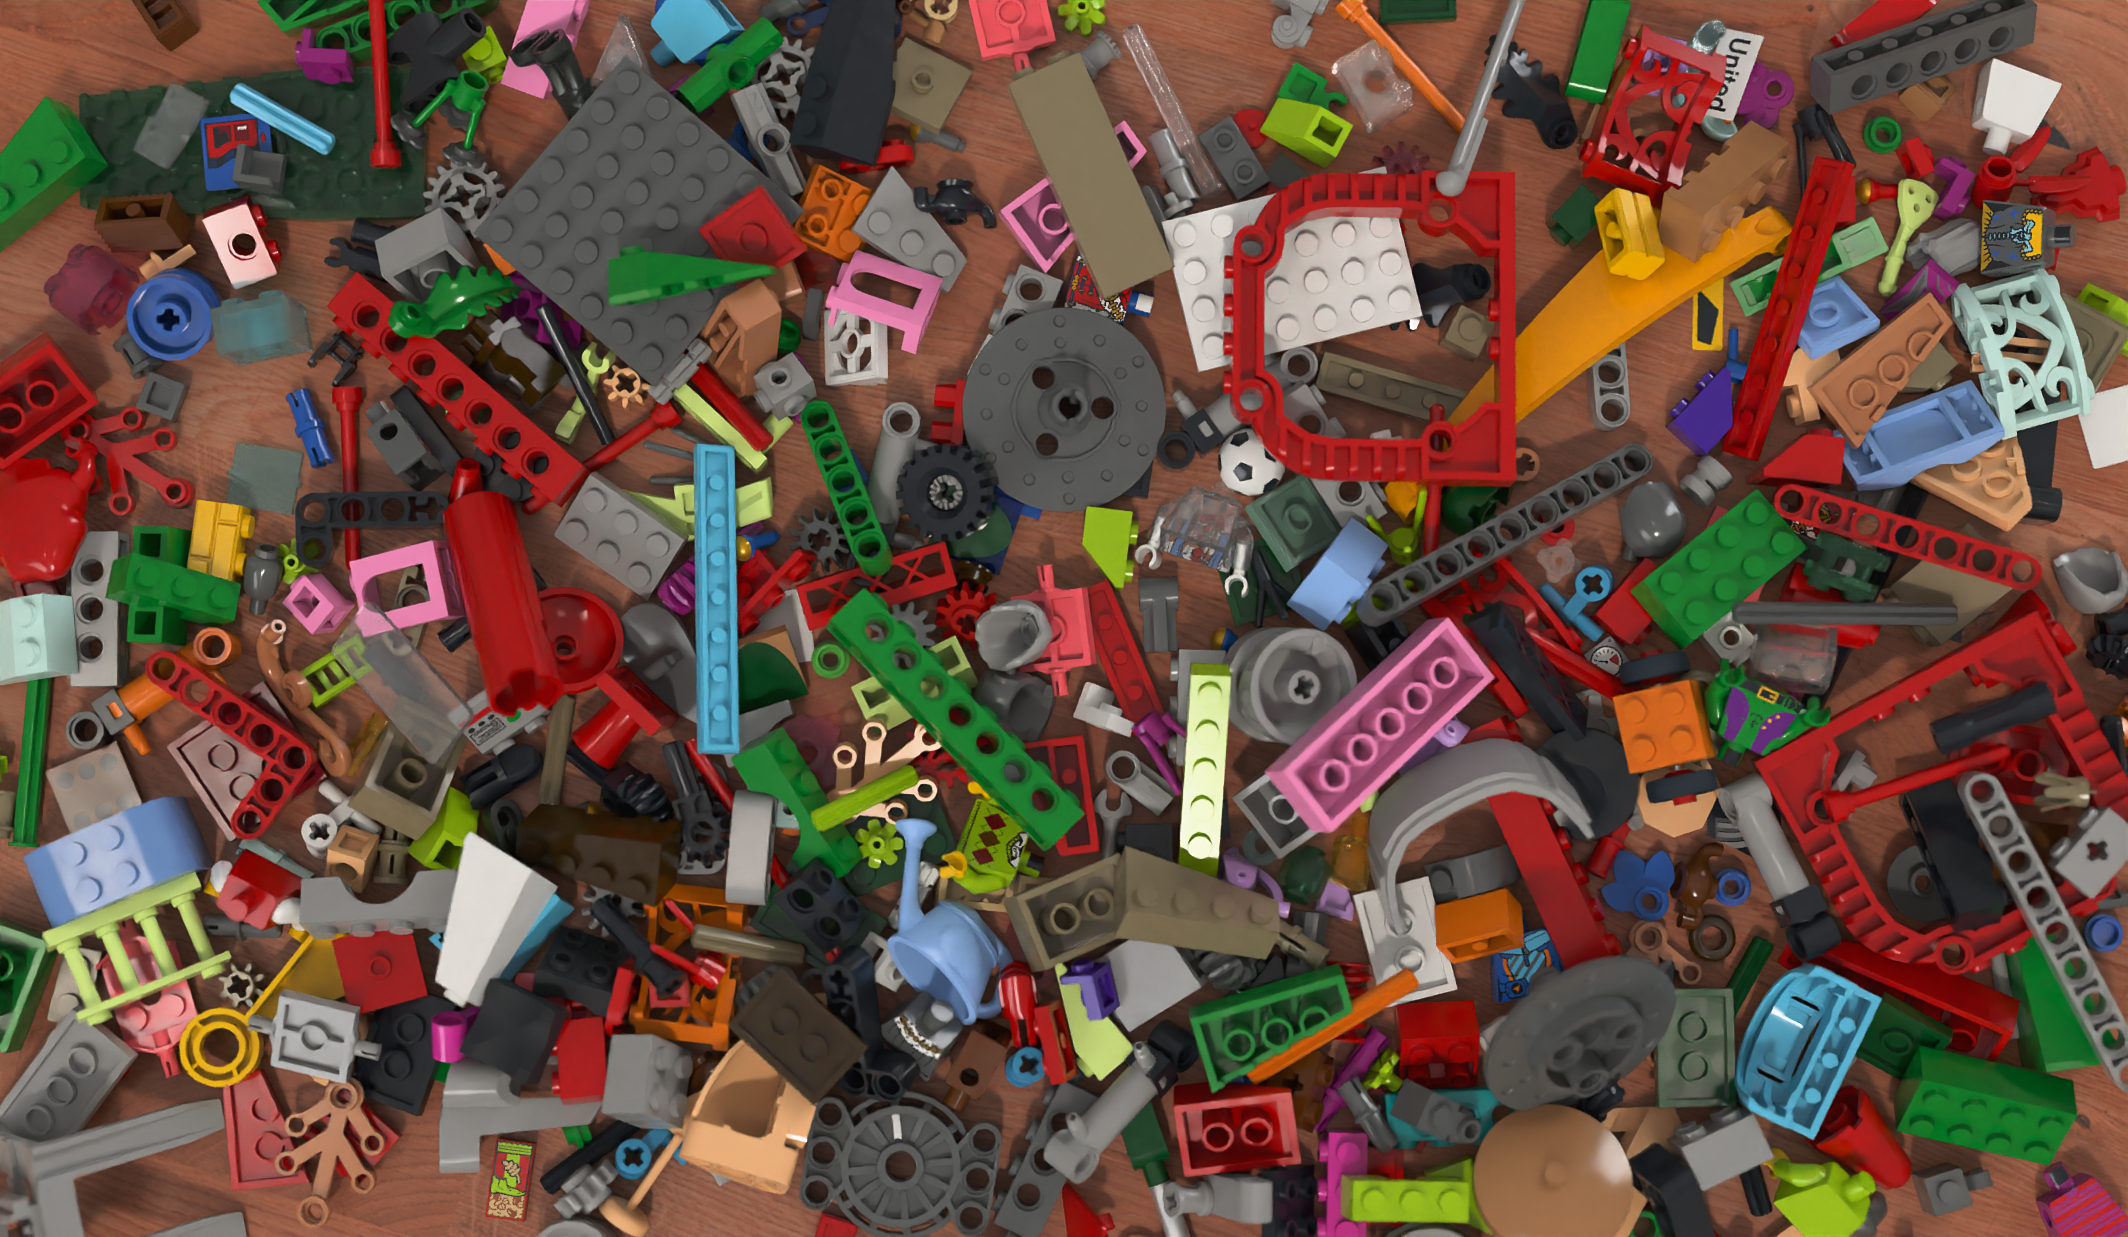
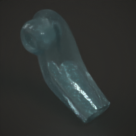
M1716 19L1702 24L1686 43V46L1709 55L1720 43V38H1723L1726 34L1725 25ZM1688 66L1686 73H1700V70Z

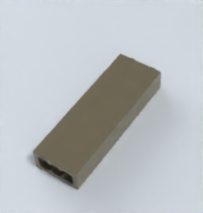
M1066 50L1046 60L1048 66L1034 72L1033 67L1030 66L1011 75L1013 82L1007 85L1006 90L1102 301L1171 270L1175 265L1080 53L1078 52L1070 56Z

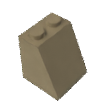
M1970 523L1949 529L1984 540ZM1950 537L1938 539L1933 549L1935 555L1944 558L1952 554L1954 550L1953 540ZM1989 549L1978 550L1973 556V566L1981 570L1989 567L1993 560L1992 552ZM1914 558L1883 586L1881 593L1885 596L1884 603H1954L1957 606L1958 619L1954 624L1911 625L1909 628L1910 633L1919 643L1934 647L1944 644L2013 588ZM2012 570V578L2015 581H2022Z

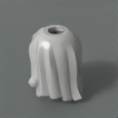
M1958 218L1949 221L1930 233H1920L1914 242H1907L1905 259L1912 263L1916 272L1930 258L1952 277L1971 271L1981 263L1982 226L1977 221Z

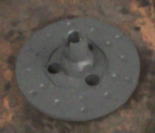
M1051 308L1032 312L1016 319L998 331L987 342L975 359L966 380L962 401V418L970 450L980 451L983 454L981 460L983 462L990 461L993 466L989 473L991 478L998 477L999 484L995 486L1015 500L1034 508L1054 512H1074L1086 510L1087 506L1097 507L1117 498L1141 478L1157 453L1158 443L1164 433L1166 401L1162 380L1153 359L1142 343L1131 332L1112 319L1095 312L1077 308ZM1045 368L1052 374L1053 382L1049 388L1040 389L1034 385L1032 374L1035 369ZM1061 398H1069V403L1076 405L1077 412L1072 419H1066L1059 412L1058 404ZM1104 398L1110 403L1111 414L1107 419H1099L1092 413L1091 407L1095 399ZM1041 434L1051 435L1055 439L1056 449L1052 455L1045 456L1038 452L1036 440Z
M1615 956L1597 959L1573 967L1563 973L1552 966L1537 970L1529 978L1530 984L1533 985L1528 988L1529 995L1518 1003L1504 1018L1488 1044L1483 1062L1485 1082L1494 1097L1502 1104L1524 1111L1541 1104L1573 1105L1580 1102L1583 1097L1599 1092L1608 1082L1620 1081L1647 1058L1666 1033L1676 1004L1675 989L1672 981L1659 965L1650 960L1634 956Z

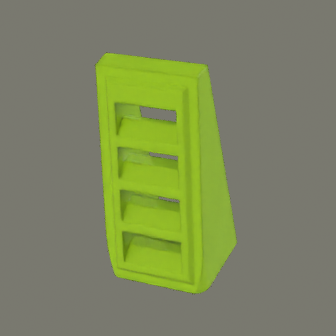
M361 634L353 637L300 671L310 685L313 699L311 706L315 711L376 670L368 659H365L363 656L371 648ZM354 648L366 664L361 669L349 653ZM341 657L353 673L349 677H346L336 662ZM329 667L339 683L333 686L323 672V669ZM314 675L326 691L321 695L309 680Z

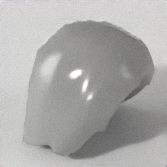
M2097 547L2079 548L2076 552H2066L2060 555L2058 559H2053V568L2065 601L2082 614H2101L2112 610L2123 601L2128 592V573L2117 552L2109 553Z
M1014 599L990 606V610L983 613L975 622V639L979 644L980 656L982 660L987 662L989 668L999 671H1009L1037 660L1043 655L1053 638V629L1046 613L1030 600Z

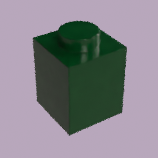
M1581 184L1545 223L1550 228L1548 231L1549 235L1559 245L1563 247L1568 245L1574 249L1596 226L1597 221L1594 207L1601 200Z

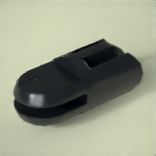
M523 743L462 775L460 779L473 810L477 811L535 779L541 773L544 766L543 756L534 746Z

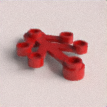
M134 407L125 408L120 415L99 420L84 413L61 429L62 440L67 446L78 450L80 441L75 437L74 430L78 425H83L85 433L82 438L95 444L98 452L105 456L113 492L109 500V507L113 513L120 516H129L136 508V501L130 495L125 470L159 490L161 498L166 505L175 509L189 507L196 496L192 483L179 477L169 479L134 457V455L157 450L163 452L174 450L178 444V437L174 431L162 427L156 429L150 436L119 443H112L101 436L123 429L132 432L140 431L146 424V416L141 410ZM136 413L138 415V422L134 426H129L127 423L128 416ZM168 433L170 435V442L162 447L159 443V438L162 434ZM97 472L95 473L96 486L88 492L89 496L100 494L104 488V481ZM179 485L181 495L177 499H172L170 490L172 487ZM125 497L128 500V507L124 511H119L117 502Z

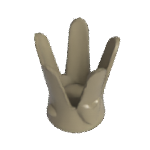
M2041 771L2042 775L2034 776V780L2037 783L2053 786L2045 789L2044 796H2038L2034 799L2033 803L2035 805H2051L2042 808L2040 812L2065 806L2086 808L2090 794L2098 793L2097 790H2090L2089 781L2086 776L2068 778Z

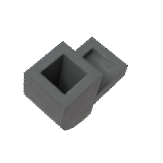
M1508 843L1424 865L1435 903L1479 894L1521 880L1517 863Z

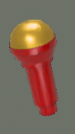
M1866 178L1860 180L1856 185L1855 195L1864 204H1871L1880 199H1898L1899 184H1881V182L1875 179Z

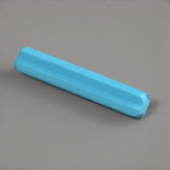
M238 83L231 91L230 98L234 105L319 153L327 155L334 147L336 140L332 133L249 86Z

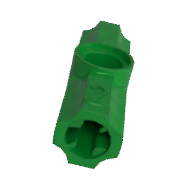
M762 16L729 45L721 43L712 47L705 58V65L677 88L676 94L680 101L698 117L731 88L739 90L748 86L754 77L755 67L783 45L782 42L784 40L780 32L768 19Z

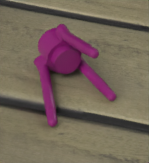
M1154 709L1138 720L1131 729L1148 749L1175 795H1180L1182 793V785L1159 747L1171 738V734L1168 732L1169 728L1185 738L1186 728L1176 722L1169 712L1160 716Z

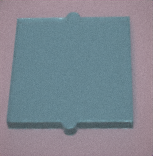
M236 442L232 469L227 472L230 481L226 503L241 505L250 509L293 515L298 488H301L303 485L299 480L304 453Z

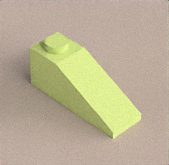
M1064 963L1055 966L1074 1049L1079 1055L1075 1059L1076 1064L1088 1078L1095 1074L1101 1081L1125 1061L1126 1057L1134 1050L1133 1045L1109 1016L1103 1020L1089 1021L1086 1007L1081 1000L1080 984L1061 985L1059 977L1069 969Z

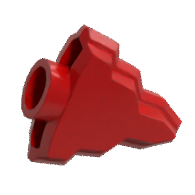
M2096 146L2079 153L2076 157V163L2063 168L2060 176L2086 175L2092 177L2091 182L2086 187L2063 193L2034 194L2029 199L2031 205L2049 208L2055 211L2056 215L2068 212L2077 219L2093 217L2098 223L2120 219L2119 196L2124 195L2126 191V181L2121 168L2118 165L2109 166L2104 154Z

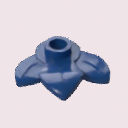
M1661 850L1645 863L1634 854L1619 851L1613 863V875L1616 882H1611L1600 889L1604 900L1613 909L1622 912L1632 911L1641 920L1655 921L1665 915L1669 906L1666 892L1675 880L1674 868L1669 856ZM1647 894L1655 899V905L1650 910L1645 909L1642 905V898Z

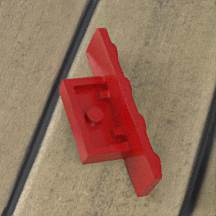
M758 549L753 558L746 561L737 571L738 639L752 633L761 622L759 618L768 609L775 608L785 599V591L794 582L801 581L811 572V564L818 558L813 550L798 549L779 567L765 550Z

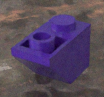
M1723 367L1716 373H1713L1711 370L1705 373L1694 385L1699 390L1690 401L1685 397L1682 398L1668 413L1673 419L1666 428L1698 458L1707 454L1733 426L1731 372L1726 367Z

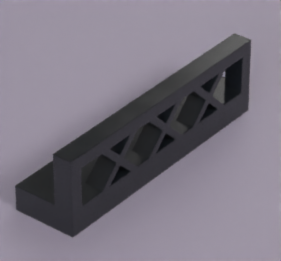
M1503 600L1469 616L1468 626L1555 735L1566 730L1575 742L1586 738L1588 709Z

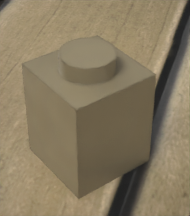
M1460 305L1454 313L1438 346L1473 362L1479 356L1494 326V322H1489L1487 317Z

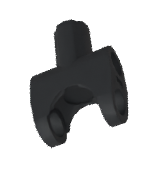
M462 8L443 25L439 15L435 12L420 13L409 19L387 40L389 64L402 65L411 62V77L408 84L403 88V93L400 95V101L405 111L422 112L444 89L449 79L457 80L460 71L456 59L481 40L487 32L483 20L473 10Z

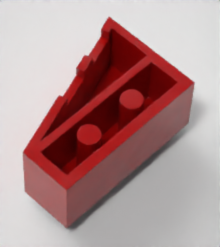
M1083 735L1024 743L1026 747L1024 752L1034 762L1038 760L1045 764L1053 774L1052 780L1061 790L1065 788L1071 791L1081 803L1079 808L1085 813L1055 843L1060 856L1100 851ZM1033 793L1032 799L1037 809L1046 811L1048 808L1046 797L1041 793Z

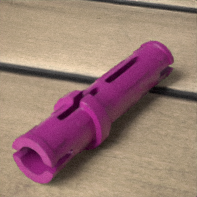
M1373 1026L1365 1034V1042L1359 1043L1333 1077L1330 1086L1325 1089L1322 1099L1324 1106L1323 1115L1319 1124L1314 1127L1320 1134L1324 1132L1340 1108L1347 1106L1342 1096L1337 1092V1089L1355 1077H1358L1361 1082L1380 1054L1391 1043L1390 1039Z

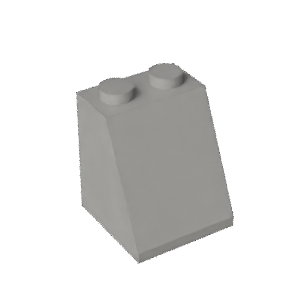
M1124 939L1094 960V963L1110 962L1120 1006L1112 1014L1120 1024L1125 1026L1128 1032L1193 993L1209 980L1205 978L1203 970L1198 967L1200 962L1195 956L1196 949Z

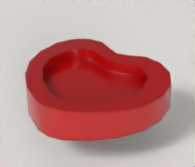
M1244 109L1234 115L1233 121L1250 148H1259L1268 137L1259 132L1268 115L1259 110Z

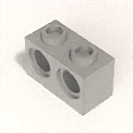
M1020 264L1017 274L1010 272L1005 282L1002 293L1008 296L1003 308L996 307L988 326L989 329L994 330L992 336L1004 328L1012 319L1020 318L1032 312L1055 308L1063 289V281ZM1029 283L1038 285L1042 290L1041 296L1033 301L1024 299L1020 294L1022 287Z

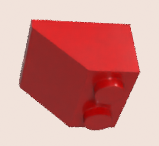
M1810 429L1809 434H1800L1799 438L1787 443L1746 476L1745 484L1777 488L1783 483L1793 482L1808 487L1828 490L1841 485L1845 438L1833 437L1834 431Z

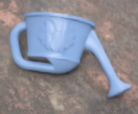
M905 818L896 821L895 828L903 835L907 849L897 926L898 933L892 935L887 942L889 954L893 962L917 992L924 990L930 993L936 1000L949 1002L954 1010L953 1016L963 1025H972L977 1018L989 1019L996 1017L1001 1012L998 980L1001 976V970L1008 963L1014 961L1013 956L1003 942L982 920L976 910L964 903L940 900L934 909L925 915L923 914L918 902L920 854L925 840L935 834L937 826L930 821L917 818ZM999 962L1000 972L992 1000L989 1003H980L991 972Z

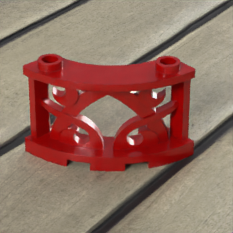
M1642 25L1636 36L1629 35L1622 47L1621 57L1623 59L1604 97L1590 138H1587L1583 143L1578 159L1583 161L1581 176L1589 178L1591 175L1631 192L1649 196L1651 206L1662 210L1664 193L1671 187L1677 190L1681 187L1685 165L1692 147L1691 143L1686 142L1687 136L1691 135L1692 131L1690 129L1693 122L1702 123L1712 101L1723 86L1727 57L1716 52L1707 55L1651 32L1650 27ZM1648 50L1670 58L1666 74L1660 75L1662 68L1661 63L1657 59H1653V65L1649 70L1645 71L1642 69L1641 61ZM1683 63L1700 70V73H1677L1679 64ZM1631 78L1638 82L1637 84L1626 89ZM1674 86L1677 87L1674 89L1673 96L1681 93L1685 97L1684 103L1678 108L1673 107L1671 104V90ZM1661 89V107L1666 116L1674 122L1671 131L1659 130L1646 135L1638 144L1629 125L1626 107L1641 96ZM1613 121L1618 134L1610 133ZM1659 140L1663 143L1664 150L1660 156L1656 155L1652 148L1649 150L1648 156L1646 155V150L1653 142ZM1612 144L1616 149V155L1612 158L1613 160H1621L1627 154L1630 155L1631 158L1626 169L1603 160L1605 149L1608 145ZM1639 166L1646 174H1648L1654 180L1634 172Z
M1477 547L1470 552L1476 558H1481V553ZM1508 555L1490 565L1496 573L1495 581L1489 582L1485 580L1483 573L1478 576L1477 583L1481 591H1474L1467 579H1464L1419 604L1418 607L1427 620L1445 617L1451 620L1495 677L1486 685L1494 700L1518 720L1529 711L1526 706L1529 702L1498 665L1489 651L1481 646L1478 642V637L1471 628L1462 622L1463 615H1473L1467 606L1472 605L1477 613L1485 609L1482 604L1496 603L1503 600L1506 605L1522 609L1524 629L1532 628L1538 632L1539 617L1547 628L1539 631V633L1583 658L1585 656L1579 648L1583 644L1579 635L1571 627L1565 628L1538 592L1510 563L1512 558ZM1448 571L1444 575L1450 576V572ZM1508 582L1518 593L1502 590ZM1458 585H1460L1464 594L1451 597L1443 602L1440 601Z

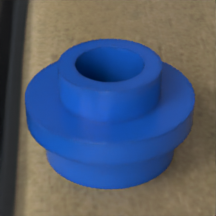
M1725 868L1716 873L1718 890L1714 898L1719 903L1725 906H1738L1747 900L1750 895L1751 884L1748 876L1743 871L1737 868ZM1731 879L1736 883V890L1732 894H1727L1724 890V884Z

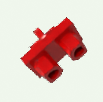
M957 379V385L944 384L935 386L934 407L954 409L953 423L932 421L931 442L937 444L954 442L955 445L964 444L965 432L962 418V401L966 380Z

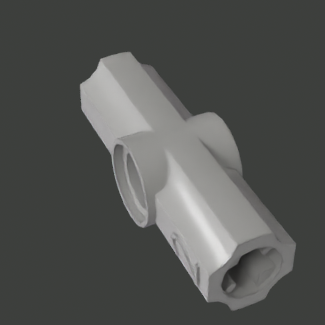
M762 82L730 96L731 101L749 139V153L759 162L764 175L790 198L802 193L806 186V181L790 147V133L786 127L780 124ZM764 134L770 135L775 140V152L769 151L764 146Z

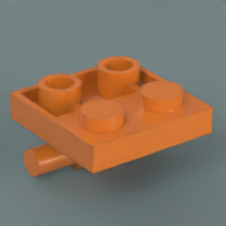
M815 164L798 202L805 211L792 227L805 245L842 263L850 264L855 251H863L866 243L850 232L874 191L820 164Z

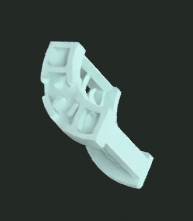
M2042 268L1969 288L1966 283L1959 284L1958 288L1951 294L1952 320L1961 331L1971 354H1980V360L1985 369V373L1978 374L1983 398L2005 430V436L2002 440L2017 436V431L2077 414L2082 416L2091 414L2090 400L2095 397L2094 386L2091 379L2087 377L2079 340L2069 312L2060 295L2058 280L2054 275H2048L2046 270ZM2033 292L2037 304L2029 303L2025 293ZM2025 294L2018 300L2017 308L2013 307L2010 298ZM1999 301V304H2000V305L1989 304V303H1993V302ZM2002 319H2004V334H1994L1991 325L1994 324L2000 327L2003 325ZM2016 322L2037 330L2050 340L2046 357L2035 376L2024 362L2015 358L2002 357L2000 349L2014 336ZM2060 358L2063 366H2057ZM2011 370L2021 375L2016 384H2010L2008 372ZM2057 382H2065L2068 400L2046 406L2041 392L2042 387L2044 386L2048 395L2057 397L2060 394L2056 388ZM2032 399L2035 409L2015 414L2018 408Z

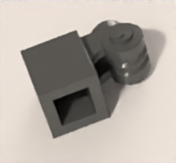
M1406 1078L1389 1113L1391 1116L1443 1141L1446 1138L1447 1142L1454 1145L1455 1142L1461 1145L1462 1143L1470 1144L1476 1141L1481 1133L1480 1120L1474 1117L1475 1114L1470 1112V1108L1464 1105L1460 1106V1104Z

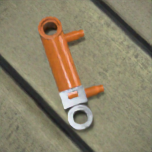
M208 627L201 630L196 635L195 640L176 652L184 655L228 686L219 669L233 665L239 659L242 645L234 632L217 627ZM220 637L224 641L225 649L219 657L215 658L210 651V646L216 638ZM167 657L160 662L159 672L163 678L170 679L175 674L176 666ZM144 672L122 688H113L93 701L91 705L96 712L81 711L74 714L66 724V737L78 749L96 750L112 743L115 736L123 737L126 735L133 747L138 750L140 755L144 756L150 753L152 748L139 726L146 722L144 718L175 698L153 684L148 679L146 672ZM197 680L192 687L202 680ZM93 721L97 726V734L93 740L89 741L85 737L84 728L88 722Z

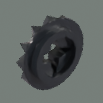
M2099 634L2091 637L2086 645L2087 652L2085 656L2093 661V666L2104 670L2106 675H2115L2119 680L2125 677L2128 679V640L2120 636Z

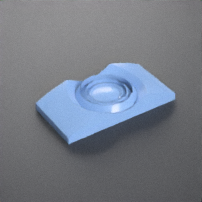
M1970 379L1887 410L1880 420L1874 423L1864 436L1866 438L1858 449H1852L1845 440L1843 467L1858 491L1901 487L1926 469L1940 464H1963L2002 439L2005 436V430ZM1837 429L1834 430L1833 437L1843 438Z

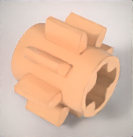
M628 364L627 368L619 369L613 365L612 369L615 372L613 378L604 380V383L614 390L609 394L608 399L614 402L621 397L623 399L622 406L625 410H629L631 402L637 401L644 406L645 401L642 397L645 391L648 392L651 385L644 383V378L636 373ZM626 378L634 381L633 386L635 390L631 393L623 390L624 384L622 381Z

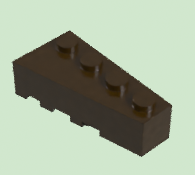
M540 803L517 826L515 858L656 907L676 884L682 820L669 819L666 823L653 821L652 816L638 815L635 819L618 817L617 812L603 811L600 815L586 813L584 808Z

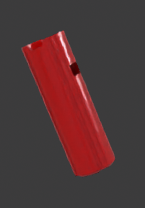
M478 491L461 496L455 502L449 504L443 513L442 522L472 641L479 652L478 664L489 706L493 712L503 717H515L518 709L528 708L537 704L544 709H548L561 698L564 685L552 642L547 636L548 626L515 505L510 497L503 495L501 492Z

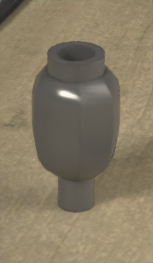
M258 544L256 545L255 552L250 553L246 561L244 590L251 598L249 612L255 615H263L265 613L267 600L276 594L281 582L283 559L279 556V548L276 546Z

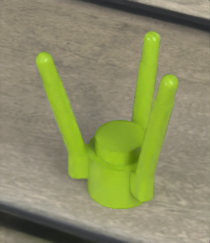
M1422 488L1419 493L1412 528H1397L1391 534H1387L1371 514L1366 515V521L1376 535L1389 544L1388 548L1392 559L1399 564H1405V566L1413 563L1420 553L1418 539L1422 535L1421 527L1427 500V489Z

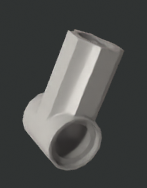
M1118 750L1112 752L1103 763L1105 777L1156 816L1160 815L1175 795L1164 778L1129 751ZM1121 756L1127 758L1132 765L1130 775L1123 779L1117 778L1112 771L1114 760Z

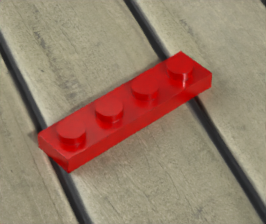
M1108 579L1088 587L1095 650L1120 709L1123 710L1124 718L1136 723L1154 709L1162 716L1165 712Z

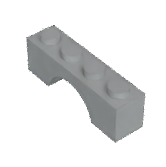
M457 869L417 871L413 882L402 895L382 904H367L357 900L352 887L340 876L302 879L299 925L316 939H333L338 933H351V935L357 937H370L375 935V931L386 930L393 934L405 935L413 933V929L428 928V930L433 932H446L458 871Z

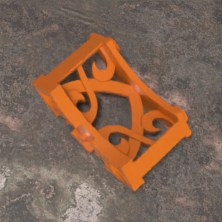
M675 884L656 907L646 904L643 906V913L649 915L648 941L651 944L655 943L660 946L663 928L673 934L661 947L674 953L686 940L691 938L690 931L678 918L675 921H670L666 917L664 903L666 898H670L675 902L692 903L695 919L691 921L695 925H704L741 933L747 931L748 904L727 903L726 889ZM700 904L728 907V909L717 910L703 915ZM724 953L721 960L729 965L716 986V997L710 1000L706 997V994H703L701 1003L698 1002L696 999L704 986L700 987L694 984L691 989L690 1006H681L683 1010L677 1022L651 1019L653 1008L650 1007L649 980L643 975L638 1001H632L629 1012V1024L635 1025V1035H655L662 1039L713 1044V1050L728 1052L733 1030L727 1025L736 1016V987L741 986L744 956ZM667 1007L662 1015L672 1013L676 1007ZM692 1014L696 1018L706 1023L712 1024L713 1026L689 1024L685 1022L687 1021L689 1015Z

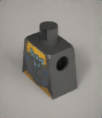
M1983 200L1981 274L1999 278L2051 267L2055 263V248L2075 247L2077 232L2075 225H2056V212L2049 208Z

